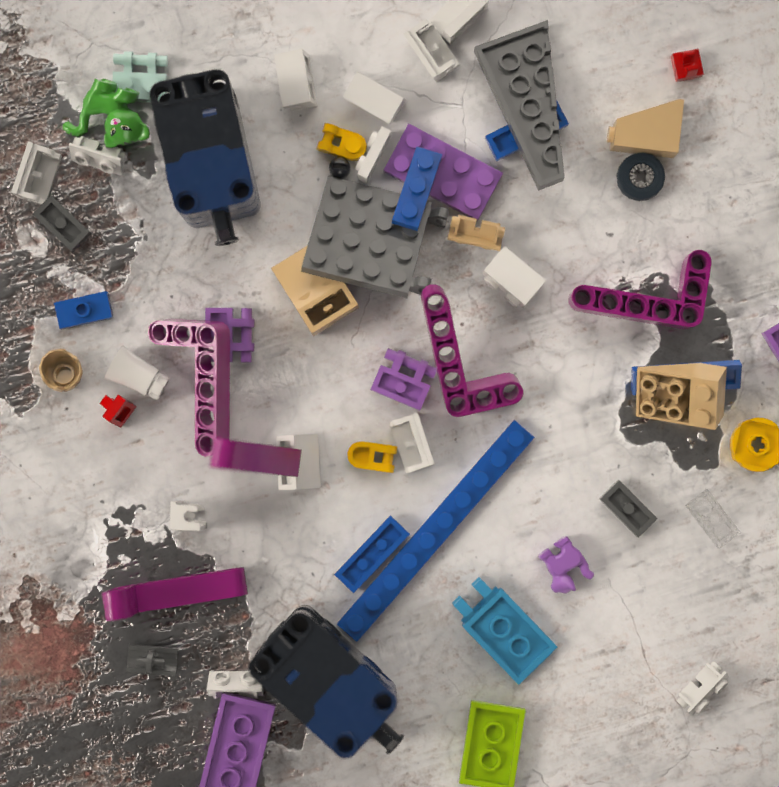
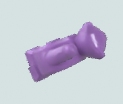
M567 536L554 543L557 548H560V552L557 555H554L547 548L538 556L540 560L544 561L549 573L552 575L551 589L555 593L566 594L570 591H576L573 579L567 574L568 571L576 567L580 568L585 578L592 579L594 577V573L590 571L586 559L572 545Z

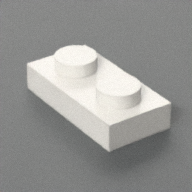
M381 126L378 133L375 131L372 133L367 144L371 148L366 157L363 155L360 157L355 168L358 171L357 177L359 180L368 183L391 138V130Z

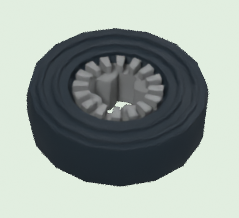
M644 152L634 153L625 158L619 166L616 175L617 185L622 194L629 199L636 201L649 200L656 196L663 188L665 181L664 167L660 160L651 154ZM636 171L638 173L643 171L646 173L644 178L646 183L634 180L637 176Z

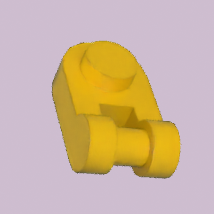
M324 123L322 130L324 135L316 148L318 151L336 157H343L349 161H358L362 155L366 154L367 144L363 136L333 124ZM334 137L341 139L339 147L332 145Z
M361 441L349 447L347 456L349 462L354 467L394 473L395 465H392L394 454H397V446ZM375 452L383 453L382 463L374 462Z

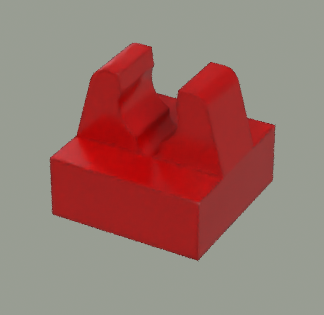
M699 49L673 53L671 55L676 82L700 78L704 75Z
M105 395L99 403L106 409L102 417L120 428L137 407L120 395H117L115 399Z

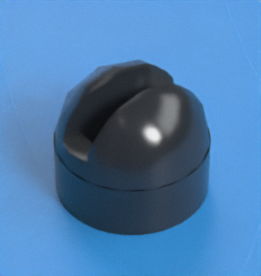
M337 157L330 162L329 171L332 177L345 179L350 174V164L345 158ZM337 164L346 166V170L340 168H333V165Z

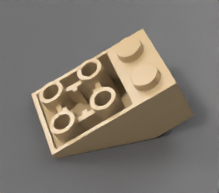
M306 246L271 269L314 337L359 309V306L345 283L301 272L307 250Z
M704 363L638 367L636 416L716 430L724 416L727 367Z

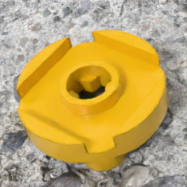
M751 418L740 422L730 438L732 459L742 468L753 472H763L779 463V428L777 424L766 418ZM757 437L761 438L760 442L764 444V449H759L758 453L751 446V442L755 441Z

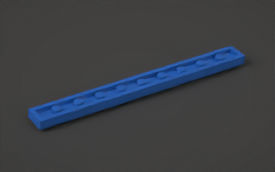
M513 420L342 616L337 625L357 642L535 437L517 421Z

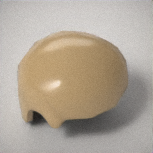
M65 349L50 350L42 357L39 365L40 376L43 382L55 391L67 392L73 390L81 381L83 374L81 363L75 355Z

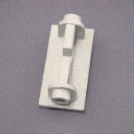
M84 136L80 138L75 137L73 144L69 143L72 161L82 166L88 165L98 168L105 173L122 175L121 162L125 163L127 158V152H124L123 148H107L104 145L102 151H99L100 142Z
M714 661L711 665L707 664L695 677L702 684L700 688L691 681L678 694L680 697L676 701L683 708L689 705L690 708L687 711L691 716L695 712L698 714L703 712L710 703L708 698L714 692L719 694L728 685L726 681L729 677L727 672L724 671L720 675L721 667Z
M209 671L207 692L208 696H213L214 699L221 698L223 692L233 694L238 692L241 696L255 699L264 694V687L250 675L249 671Z

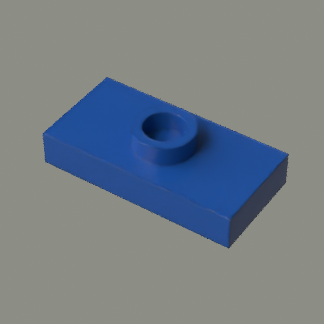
M107 291L54 303L59 329L61 330L114 318Z

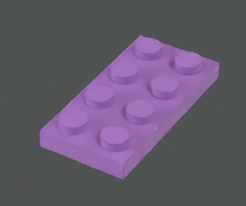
M408 123L383 172L404 183L416 146L442 154L429 196L468 217L477 219L478 222L503 173Z
M229 692L222 693L199 787L257 786L276 704Z

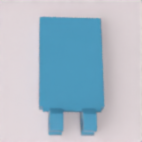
M478 577L471 584L484 598L473 609L460 595L452 604L464 616L461 619L463 622L462 627L519 685L557 646L501 587L498 589L495 586L491 590Z

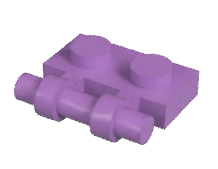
M205 308V321L223 322L230 330V362H233V352H241V362H252V352H254L252 328L255 326V319H252V308H241V319L233 318V308ZM233 328H241V343H233ZM211 330V337L214 340V332Z
M388 348L384 358L393 361L391 369L380 365L370 390L420 411L431 386L421 382L422 377L426 375L434 379L437 372L436 368L428 365V361L423 359L418 361L406 356L404 351L399 350L397 352ZM401 365L416 371L414 378L400 373Z

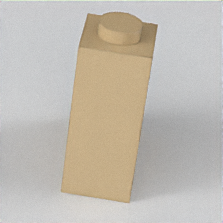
M677 99L617 118L613 127L609 126L607 132V142L611 143L610 151L632 154L644 152L653 156L674 158L679 153L684 100Z

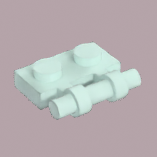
M124 51V54L113 55L114 65H124V72H113L112 81L117 83L116 91L118 88H131L140 93L138 102H151V87L157 82L168 80L167 74L157 73L158 66H168V56H158L157 53L148 52V55H134L133 52ZM134 65L148 66V73L134 72ZM163 92L159 95L158 102H160V97L164 94H167V92Z

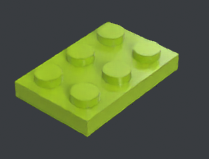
M471 700L459 784L478 787H514L525 708Z

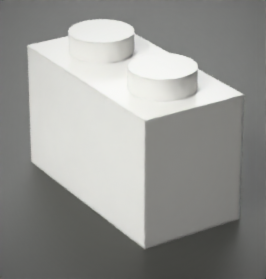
M506 246L502 248L482 273L486 277L484 281L494 290H497V288L501 289L506 294L504 298L514 307L520 305L524 308L546 282L543 277Z

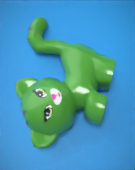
M94 79L91 89L83 99L79 125L76 127L69 121L63 124V130L67 134L80 137L88 132L91 115L107 114L108 116L104 123L106 131L104 143L107 148L132 144L138 140H148L150 136L149 128L142 122L138 113L127 106L129 103H135L140 93L127 87L125 89L118 88L116 91L117 83L108 79Z

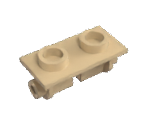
M458 214V217L452 216L447 240L460 244L479 246L487 250L500 251L505 227H501L500 223L482 220L481 227L478 228L475 227L477 221L475 218Z

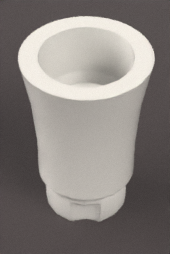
M125 346L119 349L105 375L107 380L129 387L144 396L147 394L156 400L160 398L170 378L160 373L159 369L134 355Z

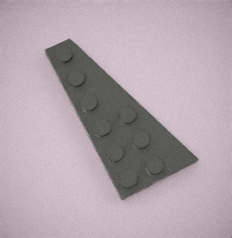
M548 20L475 46L474 48L476 58L538 191L560 183L565 178L559 138V120H557V101L551 63Z

